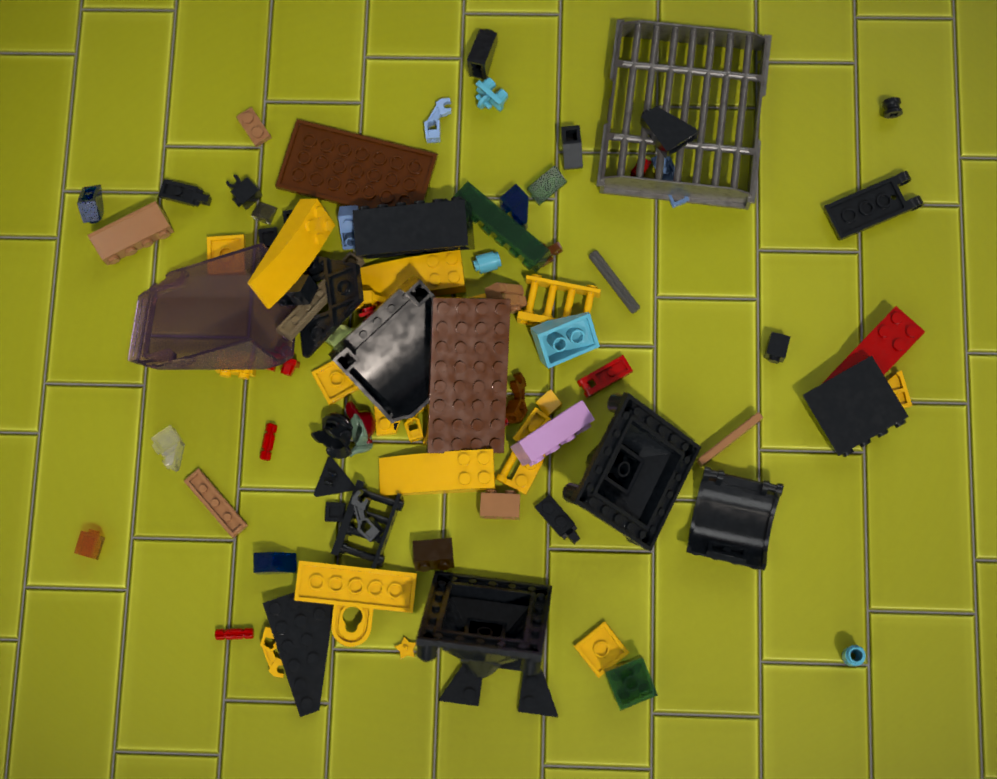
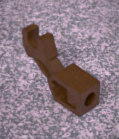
M521 372L514 373L513 377L515 380L510 381V386L514 393V400H509L506 407V418L510 424L522 423L528 411L525 403L526 381Z

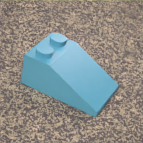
M589 312L549 320L530 328L540 361L548 369L600 347Z

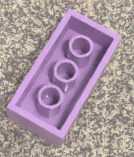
M581 400L510 448L522 466L527 464L532 466L545 458L543 454L547 456L560 448L559 444L562 446L576 437L574 433L578 435L591 427L590 423L595 419L583 400Z

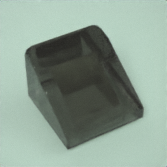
M260 202L251 216L255 220L271 225L277 208Z

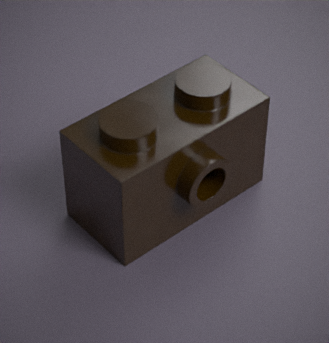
M452 538L413 541L415 571L427 572L429 570H448L449 568H454Z

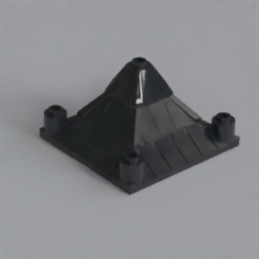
M623 392V394L613 393L608 398L607 407L610 412L614 413V416L600 443L587 456L586 471L580 483L571 482L566 484L562 496L566 502L578 505L620 532L629 543L638 545L651 552L701 446L631 394Z
M435 571L416 637L417 657L424 662H429L437 657L438 648H442L443 651L459 658L464 667L478 678L488 677L501 664L521 658L520 670L529 676L538 674L541 671L552 586Z

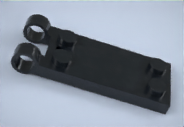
M908 171L901 172L898 175L823 207L839 241L906 212L917 210L924 205L920 195L905 201L899 189L900 186L912 180Z

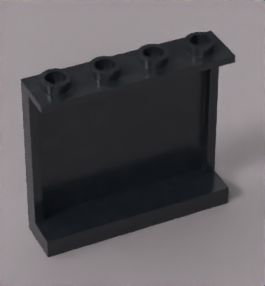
M872 356L802 395L838 456L843 455V457L850 455L854 452L852 448L858 445L861 448L871 443L870 438L876 435L878 438L889 433L888 428L893 425L898 428L905 424V419L909 417Z

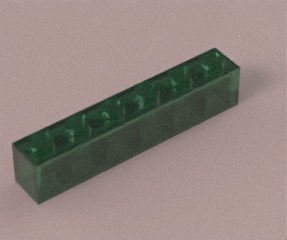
M468 181L453 196L463 197V199L472 204L473 223H478L482 226L481 230L489 236L491 234L495 237L494 240L499 246L508 248V252L512 257L521 259L523 266L528 270L533 269L537 272L550 259L551 253L546 246Z

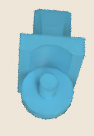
M490 77L483 82L479 80L476 83V91L479 93L476 96V99L479 101L477 107L480 109L484 107L491 109L493 105L501 112L504 109L505 101L508 99V93L502 88L496 94L492 92L496 87V83Z

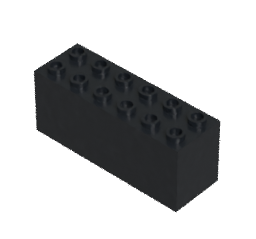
M452 197L451 201L433 199L431 203L419 200L414 201V204L407 205L406 202H399L391 207H388V204H379L377 208L360 206L358 210H353L356 256L363 259L475 249L472 204L463 199V197Z

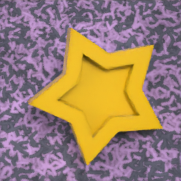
M404 636L402 643L394 646L400 651V659L406 656L415 657L413 649L416 643L409 642Z

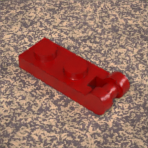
M624 355L581 378L577 383L585 391V397L590 398L597 392L633 373V370ZM593 380L596 386L591 388L589 382Z

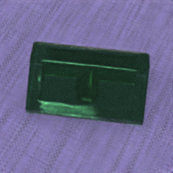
M554 165L527 188V193L540 206L564 186L567 181Z

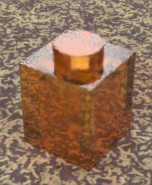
M89 529L88 532L81 530L74 553L98 560L105 537L100 536V532Z

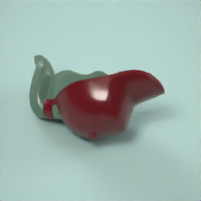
M349 401L346 404V413L351 419L350 423L353 426L352 439L356 444L351 449L352 454L350 457L355 454L367 452L373 447L372 435L376 429V420L370 411H359L353 401Z

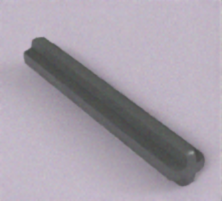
M597 250L593 251L589 255L590 260L631 313L640 309L639 304Z

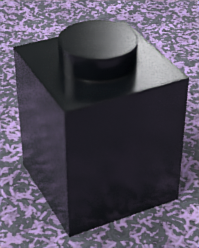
M771 332L764 358L768 359L771 363H783L791 336Z

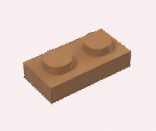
M252 107L236 116L256 148L271 139L270 134Z

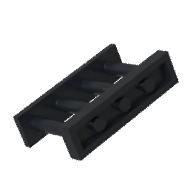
M357 480L331 554L341 558L342 554L345 555L347 553L373 562L372 568L378 569L384 563L385 556L383 553L397 513L402 511L405 500H402L403 496L397 493L396 499H392L368 491V488H366L367 484ZM358 490L364 492L361 495V500L369 497L371 500L392 506L389 518L366 510L367 517H373L378 523L386 525L383 536H379L376 541H373L379 543L376 555L348 546L349 544L347 543L348 537L352 535L366 539L353 525L356 514L354 505L351 502L353 495Z

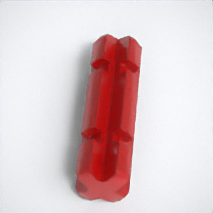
M267 423L261 447L263 451L260 452V459L264 461H270L272 453L270 451L273 450L274 433L277 431V425Z
M216 629L215 639H253L254 629Z

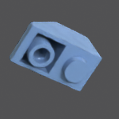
M358 205L339 206L338 220L343 250L355 249L353 210H358Z

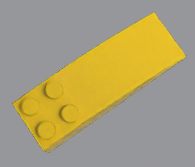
M318 199L299 200L248 281V285L267 309H270L282 298L306 271L335 227L334 222Z
M460 250L412 256L360 268L363 291L372 290L376 295L387 298L413 276L419 278L435 296L466 292Z
M493 449L461 450L379 458L380 495L397 496V493L405 496L496 490Z

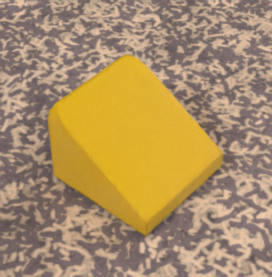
M551 389L535 402L548 417L562 407V403Z

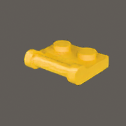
M512 451L501 473L497 474L495 479L527 495L544 460L532 466L529 464L522 466L520 463L513 479L509 480L507 476L517 459Z

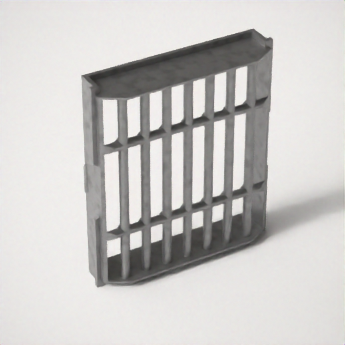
M617 19L610 80L613 82L612 94L609 99L608 123L604 124L597 178V187H600V193L665 201L670 200L668 195H672L674 201H679L685 198L684 196H688L690 200L686 203L746 210L749 209L750 204H755L761 141L758 140L762 97L766 95L772 35L764 34L762 36L751 31L645 20L624 22V20ZM622 37L633 38L631 61L619 60ZM641 39L652 40L649 63L638 62ZM659 40L670 41L668 65L656 64ZM678 42L689 43L686 67L675 66ZM696 44L707 45L705 69L694 68ZM715 46L726 47L723 71L712 69ZM733 48L744 49L742 73L731 71ZM752 50L762 51L759 74L750 73ZM618 67L629 68L622 134L610 133ZM638 69L648 71L643 112L652 106L656 71L666 72L663 110L670 113L674 74L685 75L680 119L686 123L688 122L693 75L704 77L697 142L692 141L677 151L673 181L662 180L665 157L659 149L657 152L655 178H643L647 145H655V143L648 137L643 127H641L640 136L629 135ZM712 77L722 78L716 144L704 143ZM730 79L741 81L734 146L723 145ZM749 81L758 82L752 148L742 147ZM609 140L620 141L617 176L605 177ZM629 142L639 143L636 177L624 176ZM685 148L696 150L692 183L681 182ZM704 150L714 151L715 153L711 185L700 184ZM723 152L733 153L730 187L719 186ZM742 154L751 155L747 192L738 189Z

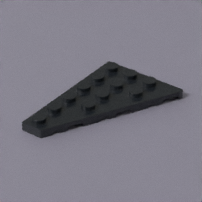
M295 592L264 602L263 606L299 716L303 717L320 709L334 605L294 601Z

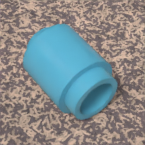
M493 251L477 255L473 261L475 271H479L480 274L496 270L502 266L498 252L493 253Z
M857 645L846 647L842 652V660L848 666L861 665L866 658L864 649ZM851 652L855 654L854 660L851 659Z

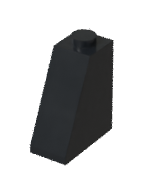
M479 29L467 59L470 77L486 80L498 43L497 33L493 30Z
M658 106L652 109L648 108L641 114V126L665 158L697 139L698 130Z

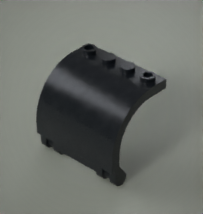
M705 466L694 506L686 552L696 556L700 555L712 558L713 560H721L734 565H742L765 571L772 523L784 484L777 483L776 485L768 480H763V482L725 474L724 470H711V467Z

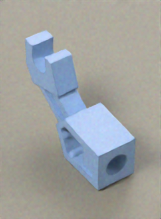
M450 98L438 100L430 117L424 122L427 143L441 142L439 119L452 114L451 108H444L445 105H451ZM436 125L437 129L429 130V127Z

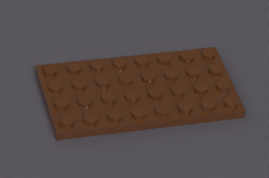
M297 119L275 187L276 189L343 206L358 205V207L370 206V208H377L379 204H388V207H391L399 202H406L407 205L414 204V201H425L438 154Z
M432 297L427 453L493 449L494 453H504L511 299Z

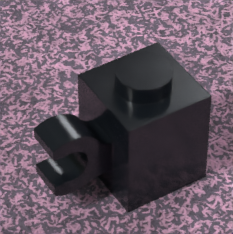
M234 175L236 183L230 184L229 181H226V184L234 196L232 198L233 202L238 207L242 206L247 210L262 197V194L248 177L241 182L240 178Z

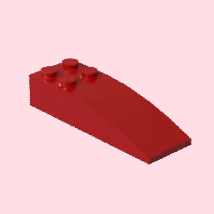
M895 306L824 382L870 356L874 358L883 375H885L925 331Z

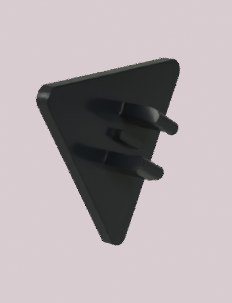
M332 457L327 459L314 492L315 497L349 492L355 488V485Z

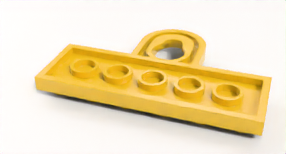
M299 561L294 601L334 605L331 623L333 637L343 646L355 647L364 643L370 635L373 609L413 613L417 573ZM355 607L360 610L362 620L357 626V630L350 633L345 628L343 613L346 609Z

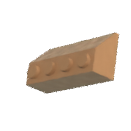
M154 201L89 234L88 237L101 259L107 265H113L125 256L134 255L137 250L143 247L152 246L159 239L168 238L174 230L164 211Z

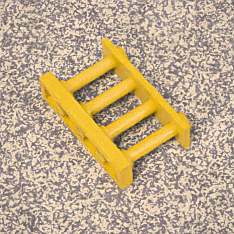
M538 274L526 275V284L531 286L526 309L518 311L517 323L536 326L549 320L558 319L553 318L551 315L557 290L568 292L563 317L571 316L575 293L586 295L583 313H591L594 297L600 298L601 289L594 285L581 286L545 279ZM538 286L549 288L545 310L542 315L534 314L533 312Z

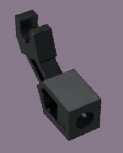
M358 490L353 495L351 502L354 505L357 518V531L369 542H373L385 530L373 517H367L366 510H368L371 499L368 497L362 501L361 495L364 492ZM366 523H369L371 526L369 530L365 527Z

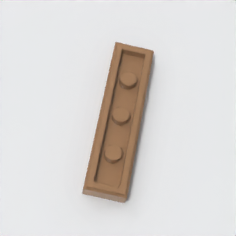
M757 412L698 458L697 464L699 467L702 468L763 419V416Z
M199 468L184 480L187 486L233 539L248 527L246 522Z

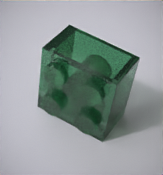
M641 655L603 669L620 711L658 696Z

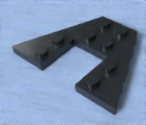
M316 256L302 274L310 275L314 282L326 280L329 307L328 311L315 315L300 331L303 357L310 358L364 301L360 265Z
M521 658L501 664L499 668L521 671ZM462 665L439 698V701L479 706L483 678L472 675ZM542 668L538 674L533 676L523 673L518 712L558 717Z

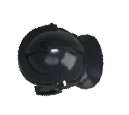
M336 412L329 413L322 419V431L312 432L311 436L316 442L322 443L327 447L326 452L330 457L336 459L346 458L352 454L349 445L353 426L349 422L348 417Z

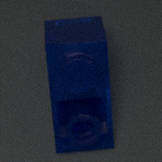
M515 184L499 198V207L505 214L509 213L513 217L512 221L517 227L521 226L526 230L528 228L529 197Z

